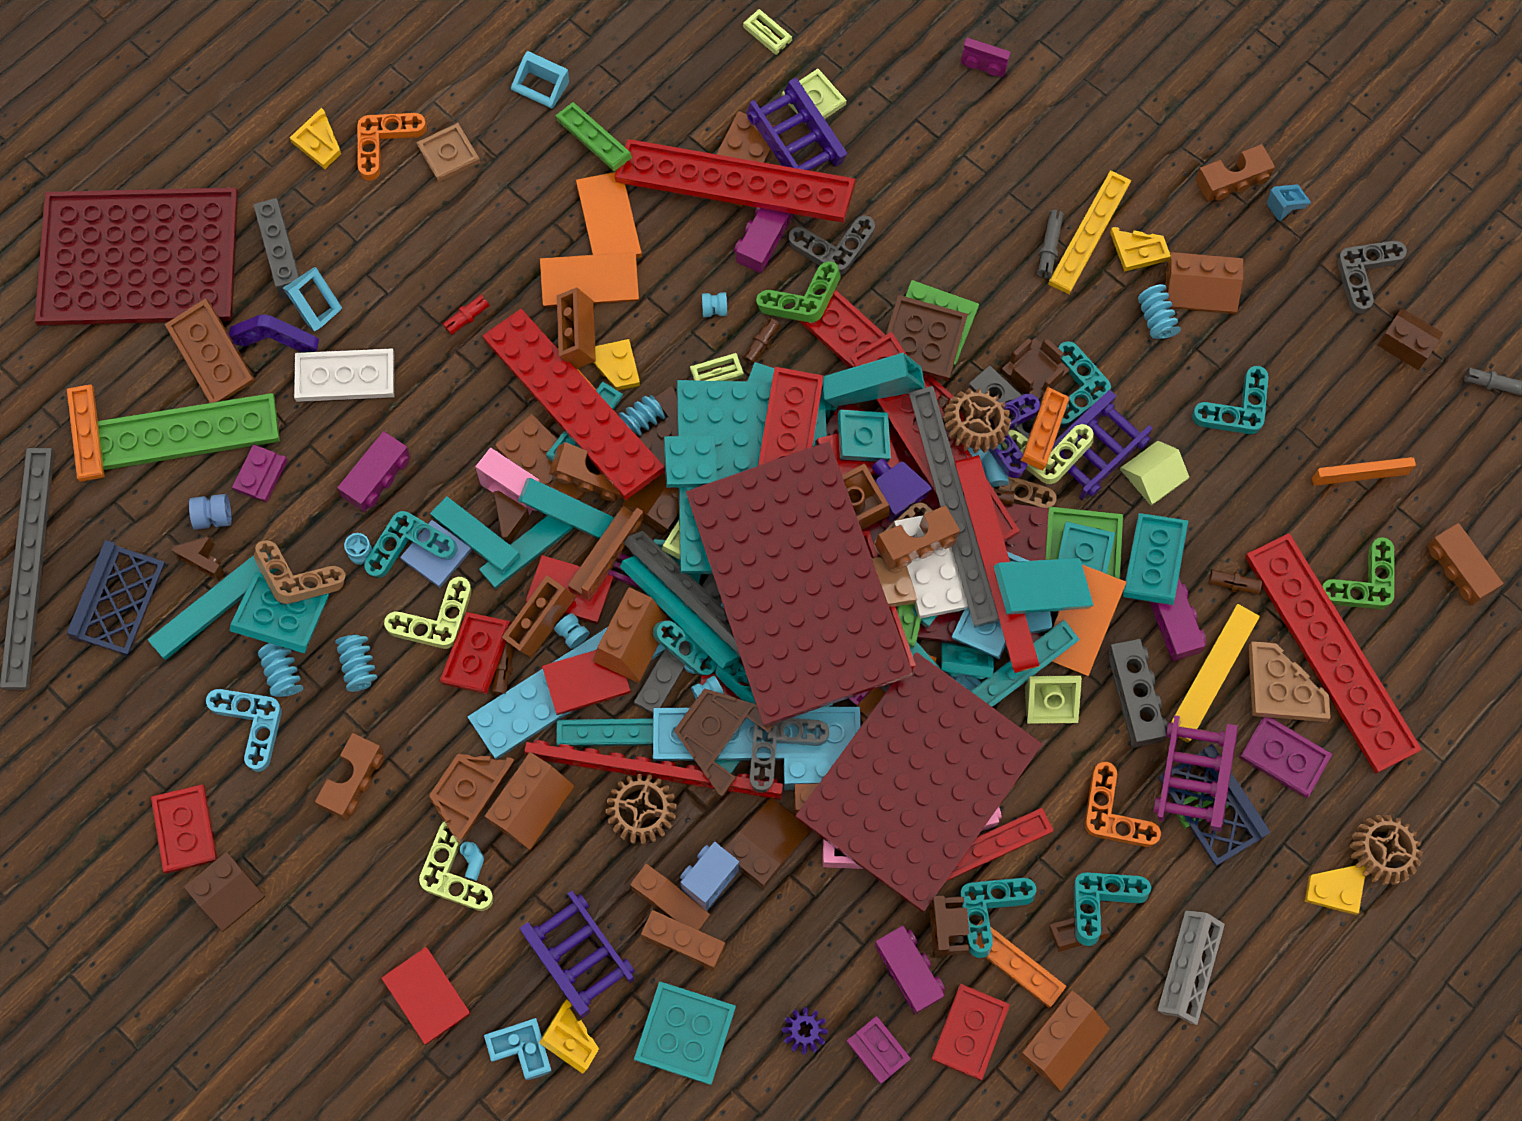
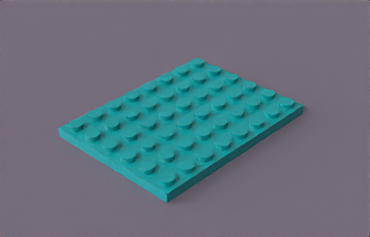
M677 380V435L715 436L717 480L758 466L772 382ZM820 395L812 447L817 446L815 442L817 438L826 436L825 400L822 395ZM679 487L680 574H713L686 491L697 487Z

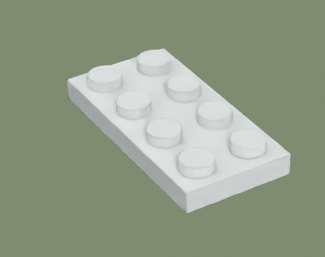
M393 349L295 353L294 398L296 402L394 397Z
M923 516L894 521L893 528L902 525L909 536L914 538L922 537L924 534L919 524ZM952 546L947 549H942L941 547L934 550L932 555L924 559L918 557L907 566L917 596V601L914 605L918 619L966 610L968 608Z

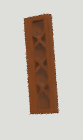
M624 506L620 509L568 584V589L588 601L591 600L627 548L624 544L627 537L637 533L644 523V513L641 509L636 508L634 512Z

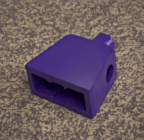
M882 458L871 467L879 476L875 482L889 504V516L887 518L890 522L901 516L913 504L925 499L932 489L928 483L904 462H900L891 468Z

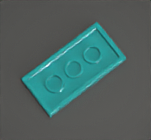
M1138 514L1123 597L1174 605L1188 520Z
M1080 558L1004 562L993 566L1007 615L1089 609L1094 606Z

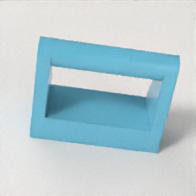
M527 51L521 61L511 90L553 109L570 82L568 69ZM531 73L555 84L551 97L521 85L527 74Z
M316 267L283 287L307 326L313 331L326 324L342 309V306ZM311 278L331 307L318 317H316L299 291Z

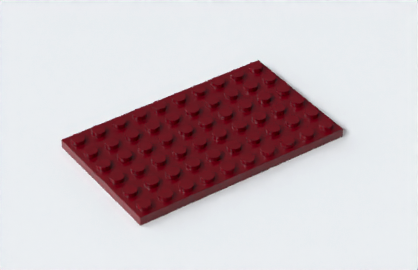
M830 441L686 491L764 727L913 676L910 663Z

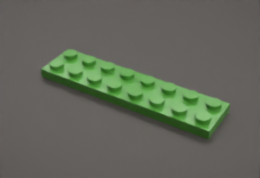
M273 393L98 421L104 470L280 442L276 403Z

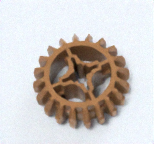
M969 388L965 393L960 391L956 397L953 396L949 405L945 408L943 422L946 424L944 427L946 431L950 432L948 435L949 439H956V446L963 444L964 451L970 447L973 449L974 454L978 452L979 448L983 453H986L989 448L994 450L998 444L1001 445L1005 440V436L1008 435L1011 419L1008 418L1010 410L1004 409L1005 402H997L998 395L991 397L989 391L983 394L980 388L974 393ZM960 411H962V413L964 414L963 418L965 419V421L963 423L961 422L959 417ZM990 419H992L994 422L995 430H992V428L990 427Z
M637 774V781L633 782L631 776H628V785L619 781L618 786L621 791L612 789L611 794L615 798L607 799V804L613 807L607 808L606 814L614 815L608 819V823L610 825L616 824L613 828L614 833H619L623 830L621 834L622 840L631 835L630 841L632 844H635L637 837H640L641 844L645 845V837L650 836L652 842H656L655 833L664 837L665 832L662 827L670 830L672 825L667 820H675L676 818L674 813L669 812L677 809L676 804L669 803L674 800V794L665 795L669 791V786L665 785L659 788L662 783L661 779L658 778L653 784L652 775H648L646 781H642V775ZM642 790L638 798L623 801L629 794ZM650 792L661 800L663 810L657 809V806L650 804ZM644 800L647 811L643 810L644 813L640 814L638 818L637 808L635 807L643 804ZM620 808L625 809L626 812L634 816L633 827L622 819ZM659 818L655 824L641 828L646 819Z
M1376 815L1373 819H1366L1364 824H1360L1357 827V832L1352 835V839L1355 842L1351 843L1349 848L1356 851L1351 856V858L1359 860L1356 868L1365 866L1366 870L1363 872V876L1371 874L1372 882L1380 879L1382 885H1387L1389 882L1392 885H1396L1400 881L1405 882L1409 879V876L1416 873L1417 870L1415 868L1421 864L1418 858L1422 856L1423 852L1416 849L1421 845V842L1414 840L1417 832L1410 833L1408 831L1410 824L1402 826L1401 818H1396L1392 821L1391 815H1386L1383 818L1381 815ZM1374 832L1387 833V836L1375 838L1371 834ZM1388 862H1398L1401 864L1399 868L1385 867Z

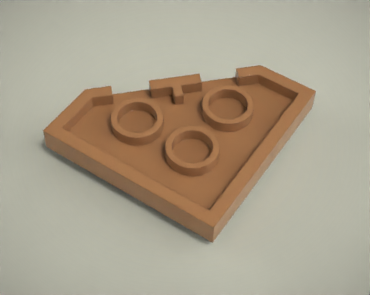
M1252 641L1249 644L1252 716L1320 722L1330 720L1329 695L1322 688L1319 689L1309 679L1310 676L1296 662L1292 663L1282 653L1284 650L1276 643Z

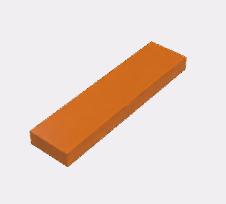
M90 384L68 388L67 396L77 479L79 482L104 478L94 387Z
M1047 387L1021 461L1042 471L1045 469L1070 397Z
M1410 457L1318 468L1312 477L1313 486L1409 475L1415 468L1416 463L1415 459Z
M981 919L978 925H981L984 921ZM990 927L993 945L990 954L985 958L1048 1008H1051L1066 988V985ZM981 933L977 934L976 944L982 949L985 944H982Z

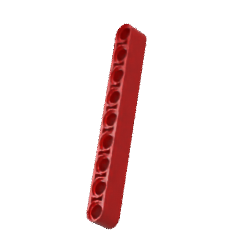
M976 455L955 461L1014 673L1039 667L1025 613L1007 615L993 566L997 563L1010 562L980 456Z

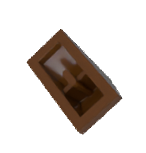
M494 491L502 538L510 545L530 518L529 512L526 507L504 493Z

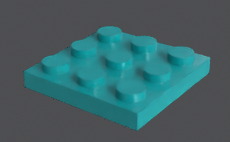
M255 571L231 622L230 631L305 654L328 601L329 593L290 604L280 603L275 599L263 574Z
M659 981L634 1061L712 1085L736 1006Z

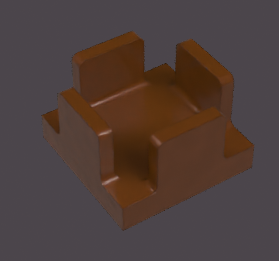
M1028 338L1012 353L1011 360L1002 368L1001 373L1024 394H1032L1040 401L1047 387L1054 388L1069 373L1070 369L1062 363L1064 353L1049 339L1046 338L1041 344L1035 338L1033 340Z
M934 896L929 904L934 958L967 954L969 951V945L949 946V944L963 943L964 936L969 934L967 909H947V907H961L964 904V897L944 898V896Z

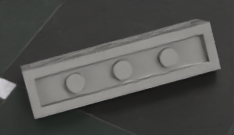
M1185 911L1158 1007V1012L1164 1015L1179 1017L1194 1025H1197L1225 925L1208 913ZM1210 924L1214 926L1211 938L1208 933ZM1205 950L1206 958L1203 963L1201 957L1203 951ZM1198 975L1199 983L1198 987L1196 988L1194 982L1196 976ZM1191 1001L1192 1009L1189 1015L1186 1013V1011L1188 1008V1004Z

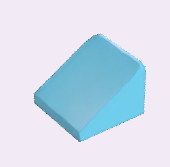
M1050 612L1025 613L1030 633L1048 632L1052 628Z

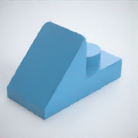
M1298 184L1273 187L1267 200L1268 207L1279 221L1285 218L1292 210L1305 209L1311 203Z

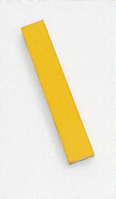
M1110 170L1048 285L1070 295L1131 183L1130 179Z
M1239 604L1236 605L1175 714L1180 716V727L1192 729L1199 727L1258 621L1259 615ZM1179 737L1188 743L1191 741L1189 738Z

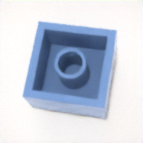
M715 841L710 847L706 845L698 854L697 858L699 860L694 867L689 865L680 876L682 879L680 882L681 891L705 911L710 908L739 872V861Z

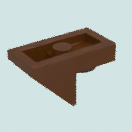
M210 537L176 545L172 549L177 559L217 581H220L225 574L220 567L221 562L209 555L215 545Z

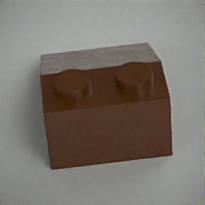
M771 798L738 832L725 850L739 861V872L761 890H764L812 830Z

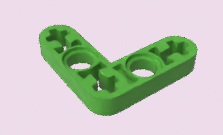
M834 262L821 264L805 296L773 290L762 291L756 298L759 310L767 315L804 322L818 321L823 316L840 280L841 275L838 265ZM818 289H826L825 293L821 295L814 294ZM795 303L792 309H784L786 304Z
M1377 538L1369 547L1368 583L1331 579L1322 585L1325 592L1329 587H1332L1334 592H1341L1345 588L1344 593H1336L1333 597H1331L1330 592H1326L1333 605L1384 609L1394 600V545L1389 539ZM1379 545L1382 546L1383 550H1386L1382 555V561H1378L1381 558L1380 550H1376ZM1379 567L1385 569L1388 575L1387 578H1378L1375 574V569ZM1354 588L1359 589L1363 595L1362 599H1353L1350 595V590ZM1379 592H1382V596L1386 597L1383 602L1380 597L1376 596Z

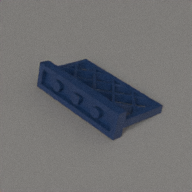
M105 540L68 628L67 634L69 638L78 642L81 640L128 656L165 562L116 546L115 543ZM119 554L130 557L133 565L119 571L116 565ZM148 563L157 566L154 575L143 578L139 567ZM136 569L141 580L127 586L122 575ZM119 576L124 588L110 594L106 587L109 580ZM151 581L150 586L148 588L146 583ZM144 585L147 591L145 597L134 602L129 590ZM104 591H106L107 595L102 597ZM127 592L132 603L117 609L112 598ZM110 600L115 611L100 617L97 611L98 605ZM142 604L140 610H138L137 606ZM134 607L137 618L135 621L125 625L120 613ZM96 613L98 618L93 620V617ZM117 615L122 627L108 632L103 621ZM97 623L101 624L105 632L104 635L97 638L86 636L89 627ZM133 627L131 633L129 634L127 629ZM125 630L128 637L125 647L114 645L110 637ZM108 638V640H109L110 643L105 642V641H102V640Z
M1213 744L1196 754L1212 758L1220 756ZM1181 763L1173 768L1172 776L1178 775L1185 777V779L1190 778L1212 783L1213 781L1218 782L1219 772L1215 771V768L1205 767V775L1201 777L1190 774L1191 764ZM1187 767L1186 773L1181 772V770ZM1165 773L1158 777L1162 785ZM1232 773L1226 806L1231 807L1235 813L1233 821L1223 820V824L1232 826L1229 839L1215 836L1216 831L1213 830L1211 834L1201 832L1197 827L1199 818H1196L1194 822L1192 817L1184 816L1185 821L1190 825L1189 827L1215 867L1271 833ZM1169 788V796L1176 804L1183 805L1185 796L1198 798L1199 808L1202 807L1203 800L1215 802V798L1204 796L1202 792L1199 795L1187 792L1185 789ZM1235 827L1246 829L1251 839L1244 843L1233 840ZM1214 840L1228 843L1226 854L1219 858L1212 850ZM1232 844L1238 846L1231 850Z

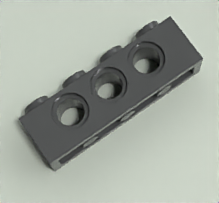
M277 198L253 205L275 286L282 300L289 298L283 287L300 277L281 207ZM303 286L299 289L301 294H304Z
M990 365L972 380L968 386V389L970 388L974 393L980 388L983 394L989 391L990 395H998V403H1008L1022 396ZM1024 404L1022 408L1024 409L1026 407H1029L1030 409H1032V405L1027 406L1026 404ZM1014 416L1008 417L1011 421L1014 420ZM1036 416L1009 430H1015L1028 439L1030 433L1025 432L1023 428L1029 427L1032 429Z
M1141 639L1111 644L1107 650V655L1132 748L1162 742L1167 736L1168 725L1166 719L1161 717V699L1159 694H1155L1154 691L1155 677L1153 671L1148 669L1147 661L1149 656L1147 648L1142 646ZM1127 665H1134L1138 673L1128 671ZM1133 689H1141L1144 692V697H1137ZM1140 713H1147L1151 721H1143L1140 718Z

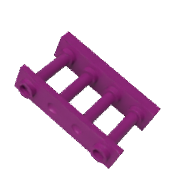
M1175 715L1174 722L1168 723L1166 737L1171 738L1161 798L1156 797L1154 813L1158 814V820L1164 822L1165 812L1207 819L1206 822L1211 823V830L1222 832L1238 725L1227 724L1226 731H1221V733L1180 727V716ZM1178 737L1219 743V746L1223 747L1222 756L1212 758L1176 752ZM1174 762L1215 768V771L1219 772L1218 782L1206 783L1171 777ZM1173 787L1211 794V797H1215L1214 807L1205 809L1167 802L1169 788Z

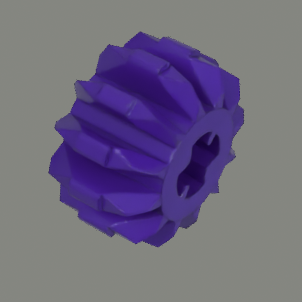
M807 1007L803 1008V1016H800L796 1009L793 1010L792 1013L795 1020L790 1017L785 1018V1022L791 1027L782 1028V1033L791 1034L784 1039L785 1044L794 1041L795 1043L791 1048L793 1052L797 1050L799 1045L802 1046V1055H806L807 1046L810 1047L813 1053L817 1052V1046L814 1041L819 1045H824L825 1040L818 1035H827L828 1033L827 1029L819 1028L825 1024V1019L822 1018L815 1021L818 1011L815 1010L810 1017L808 1016ZM800 1025H805V1028L807 1026L811 1028L809 1037L805 1038L804 1034L801 1037L798 1034L801 1029Z

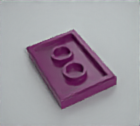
M1262 717L1239 758L1307 799L1333 754L1270 717Z

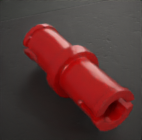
M480 294L465 307L461 306L458 309L459 312L442 324L446 330H449L448 333L452 336L465 324H471L474 321L473 318L490 307V305Z

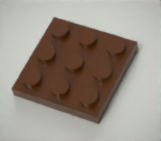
M898 295L886 335L893 332L907 356L922 367L923 375L949 382L968 314Z

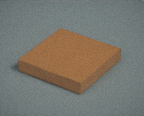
M459 123L416 142L418 149L438 183L480 163L478 155Z

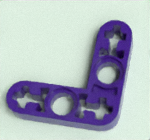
M257 315L231 326L229 330V336L233 343L239 346H248L269 337L299 352L306 353L317 352L319 344L317 337L269 315Z
M1024 394L1005 403L1004 409L1010 410L1009 412L1014 416L1009 429L1036 416L1040 408V401L1036 396ZM1024 404H1026L1027 406L1032 405V409H1030L1029 407H1026L1024 409L1022 408ZM990 419L989 422L992 425V430H995L994 422ZM1008 433L1004 440L1008 447L1007 450L1002 451L998 448L992 450L989 448V451L1007 476L1018 478L1023 475L1027 463L1021 461L1022 452ZM1011 463L1019 464L1020 466L1019 468H1017L1016 466L1011 467L1010 465Z

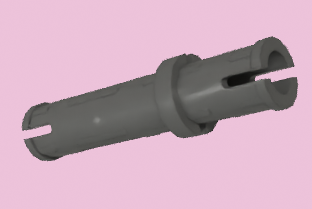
M1057 210L1049 212L1044 244L1039 252V257L1041 258L1037 270L1039 277H1042L1043 272H1045L1044 278L1052 277L1054 260L1058 257L1057 245L1064 218L1062 211H1059L1058 216H1056Z
M1468 367L1466 373H1469V375L1465 374L1464 382L1482 385L1488 390L1494 388L1522 396L1521 380L1497 375L1495 371L1485 372L1472 367Z

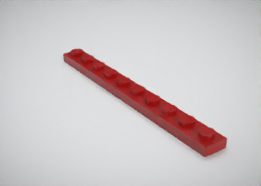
M534 740L533 743L526 742V757L531 752L547 762L632 776L641 774L644 778L652 775V779L656 780L659 778L662 781L715 789L703 771H701V768L694 765H687L686 768L676 767L675 763L669 761H661V764L650 762L651 760L645 757H635V760L625 758V755L620 753H610L609 756L599 754L600 751L590 748L579 751L574 750L573 746L566 744L554 747L549 746L548 742ZM737 774L735 776L737 779L728 790L729 792L781 800L783 784L778 783V780L774 779L771 789L760 793L751 787L750 775ZM763 778V781H755H758L759 786H764V782H769V779Z

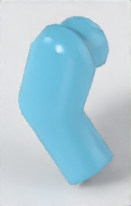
M466 841L460 846V853L469 864L464 877L477 881L484 863V856L475 843Z

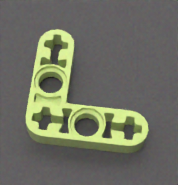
M1084 424L1075 426L1052 450L1043 471L1027 464L1026 470L1046 484L1056 483L1092 445L1093 430ZM1010 430L1009 435L1013 440H1016V445L1023 454L1028 439L1021 433ZM1078 434L1081 436L1087 434V440L1082 438L1076 447L1074 444L1078 440ZM1005 442L1002 443L1003 451L1008 449ZM1069 449L1073 452V456L1070 459H1063L1059 456L1060 451ZM1056 460L1058 464L1054 468V475L1052 473L1046 475V469L1051 470L1055 466Z
M456 577L449 582L437 621L402 612H392L385 618L384 625L387 632L394 637L443 649L451 648L454 645L470 600L472 590L469 581L463 577ZM462 584L466 591L460 592L458 597L460 602L455 600L457 595L454 588H458ZM450 607H456L460 612L456 618L450 619L445 615L446 610ZM397 619H400L402 625L409 626V633H406V627L397 626L396 629H393L391 622L394 623ZM419 624H424L428 627L427 633L423 636L414 634V629ZM433 627H436L435 631L438 634H444L445 631H448L451 638H446L445 641H442L441 636L433 634Z
M443 822L420 874V885L424 891L477 911L487 910L493 904V894L489 888L449 873L460 843L456 841L453 835L449 841L450 844L454 845L453 848L447 844L440 843L441 840L446 842L448 839V833L445 831L448 827ZM440 849H446L449 852V858L444 863H438L435 860V854ZM431 864L437 868L444 869L443 872L438 870L436 873V879L439 882L437 884L433 883L431 887H428V882L425 879L427 877L431 878L435 871L433 868H430ZM459 882L463 884L464 890L461 895H450L449 888L453 883ZM470 886L473 887L471 889L473 894L480 895L482 892H485V897L488 899L486 902L482 901L480 905L471 896L468 897V901H465Z

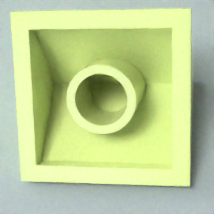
M1160 441L1152 444L1120 468L1151 506L1189 479L1179 450Z
M1030 676L1025 685L1027 724L1078 723L1081 676Z

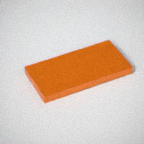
M616 172L577 179L576 184L592 254L636 252V258L642 257L625 184L615 182L614 176Z
M636 252L540 258L543 307L557 306V295L576 287L591 298L593 304L639 301Z
M1082 565L1094 606L1089 609L1059 611L1053 628L1065 620L1080 640L1052 662L1089 676L1126 582Z

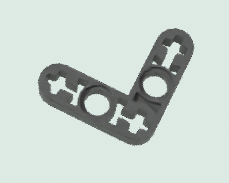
M869 216L858 217L836 247L802 227H796L790 231L788 244L794 251L819 266L825 262H838L842 258L843 253L845 255L843 265H838L840 275L848 271L872 238L875 231V222ZM865 225H868V229H864L860 237L858 235L860 232V226L864 227ZM795 237H803V241L799 240L798 242H795ZM855 241L858 247L850 250L846 248L845 243ZM820 246L826 252L821 256H817L812 250Z
M1402 242L1375 243L1349 247L1341 251L1337 259V265L1349 306L1353 312L1357 314L1367 313L1374 302L1365 270L1397 265L1402 262L1407 253V249ZM1393 249L1395 253L1399 254L1398 256H1395V254L1390 253V251ZM1366 253H1375L1378 257V260H1369L1366 257ZM1346 256H1348L1350 260L1354 259V261L1350 263V261L1345 260ZM1349 277H1358L1361 280V285H1353ZM1359 297H1360V299H1361L1362 302H1365V301H1366V303H1365L1364 306L1362 305L1361 302H1357V300L1359 299Z
M789 718L775 724L773 731L771 730L768 733L767 742L758 743L757 740L762 741L763 731L759 730L758 728L761 727L755 724L750 770L751 787L760 793L771 789L774 780L776 743L821 746L826 743L829 737V727L827 724L820 720ZM803 725L807 726V731L810 732L815 731V727H819L825 735H821L820 739H815L814 734L806 733V739H803ZM786 726H797L799 734L793 738L786 736L784 733ZM760 748L770 750L771 757L767 761H761L757 758L756 753ZM771 766V769L765 768V778L769 779V782L766 781L764 786H759L758 781H755L754 778H759L760 767Z

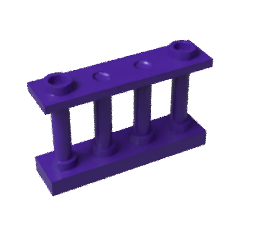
M797 77L788 82L784 91L785 95L761 108H759L755 100L750 102L746 111L747 118L752 125L756 126L782 166L811 170L827 160L831 161L834 167L843 163L847 152ZM789 103L793 104L798 114L772 127L765 116ZM800 123H806L810 133L785 147L778 135ZM814 141L818 142L823 152L798 166L791 154Z
M1110 389L1055 440L1052 448L1053 450L1075 426L1084 424L1089 426L1093 430L1094 435L1117 455L1107 464L1093 450L1088 448L1083 456L1101 471L1092 480L1075 465L1067 471L1084 487L1079 496L1082 501L1088 495L1093 497L1100 490L1101 485L1099 484L1138 447L1143 449L1151 440L1149 435L1153 428L1150 425L1140 433L1114 409L1113 403L1116 395ZM1102 415L1104 417L1108 416L1133 439L1125 449L1098 425L1097 420ZM1078 434V440H1077V442L1074 444L1076 447H1077V443L1082 439L1081 435H1079V434ZM1066 449L1060 451L1059 456L1063 459H1067L1064 456V451Z
M571 891L568 893V896L572 903L539 927L536 925L532 928L529 922H527L519 929L582 1019L591 1013L587 1006L591 1004L590 1001L624 976L631 984L634 981L632 973L635 970L627 959L623 961L620 959L588 914L586 909L589 905L583 896L579 894L576 897L574 892ZM579 911L587 925L555 948L550 947L547 949L542 942L545 939V935ZM594 933L603 946L570 970L566 968L562 971L557 964L561 960L559 957ZM607 955H610L618 968L585 992L581 990L577 993L572 985L576 982L575 978Z

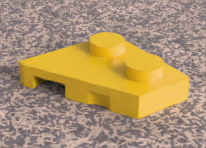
M322 108L290 137L291 143L324 169L341 155L325 111Z
M1118 227L1111 228L1110 234L1124 272L1169 260L1170 252L1164 236L1156 234L1147 235L1140 231L1129 233L1119 231Z
M629 339L595 346L596 362L593 363L602 376L609 380V383L615 390L619 391L640 386Z
M1363 865L1361 868L1351 866L1310 875L1305 902L1357 915L1360 909L1365 876H1363V872L1366 870L1365 866Z
M566 999L539 1043L583 1074L588 1069L599 1048L593 1038L587 1034V1029L581 1020L577 1021L570 1009L572 1004Z

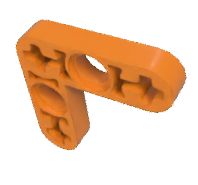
M419 113L367 115L360 118L357 125L358 170L360 176L367 181H372L379 177L381 172L380 139L420 137L427 130L425 118ZM390 122H396L399 125L397 129L392 131L386 129V126ZM402 122L406 123V129L403 128ZM414 122L419 123L417 128H413ZM371 124L370 130H366L367 125ZM366 144L375 145V149L372 152L363 151V147ZM367 160H371L373 167L370 172H366L368 168Z
M1109 762L1099 763L1094 768L1091 777L1084 822L1086 832L1098 838L1142 847L1154 846L1161 837V830L1155 823L1111 814L1117 770ZM1107 769V774L1111 776L1106 779L1105 786L1096 787L1095 785L1100 786L1102 783V775L1098 774V772ZM1096 793H1104L1108 798L1107 804L1104 806L1097 805L1094 801V795ZM1106 811V814L1101 813L1099 823L1103 824V826L1095 830V826L1090 824V822L1096 819L1097 812ZM1116 824H1127L1130 831L1129 834L1126 836L1119 835L1116 832ZM1135 825L1138 826V832H1145L1147 828L1151 829L1150 833L1155 835V837L1148 841L1146 840V835L1137 834L1136 839L1133 838Z

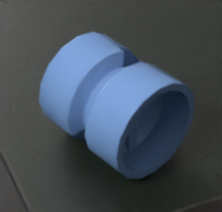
M227 494L212 495L209 500L205 496L190 498L189 513L194 530L210 528L211 524H214L215 527L231 525V507Z

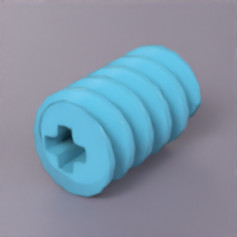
M1163 284L1146 289L1138 297L1141 310L1145 313L1144 319L1148 321L1147 327L1150 329V336L1154 339L1169 338L1181 331V327H1173L1178 323V319L1171 318L1175 315V310H1167L1172 306V302L1165 301L1169 298V293H1162L1166 290V286Z
M652 395L642 397V403L635 402L633 405L634 409L632 407L626 408V414L623 412L618 414L638 436L642 435L641 427L646 431L650 430L649 421L655 426L658 424L657 416L662 420L666 419L660 404Z
M348 635L335 640V643L339 645L337 652L341 654L339 660L344 664L342 672L345 673L344 681L348 683L346 685L347 691L355 692L367 689L371 686V682L377 679V675L369 674V672L375 669V665H367V662L371 661L373 657L371 655H364V653L371 649L370 646H362L363 643L368 641L366 636Z
M268 643L258 651V656L262 659L261 665L265 668L264 675L268 677L267 684L271 687V695L284 697L301 692L303 686L295 685V683L301 680L300 676H292L298 669L295 666L289 667L295 660L293 657L286 658L287 655L291 654L292 650Z

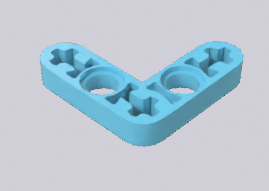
M223 689L211 691L207 695L206 704L213 713L253 720L244 761L252 771L261 772L265 770L270 764L282 714V708L278 701L272 697ZM219 696H221L225 702L231 703V710L228 704L221 703L216 707L213 701L218 700ZM247 699L251 702V707L248 711H238L237 705L241 700ZM258 701V705L261 708H268L269 704H272L275 711H271L267 715L264 710L257 709L256 702ZM262 728H267L270 730L269 738L264 741L258 740L256 737L257 732ZM254 744L261 747L260 756L263 758V761H258L257 765L251 760L252 757H257L258 748L254 747Z

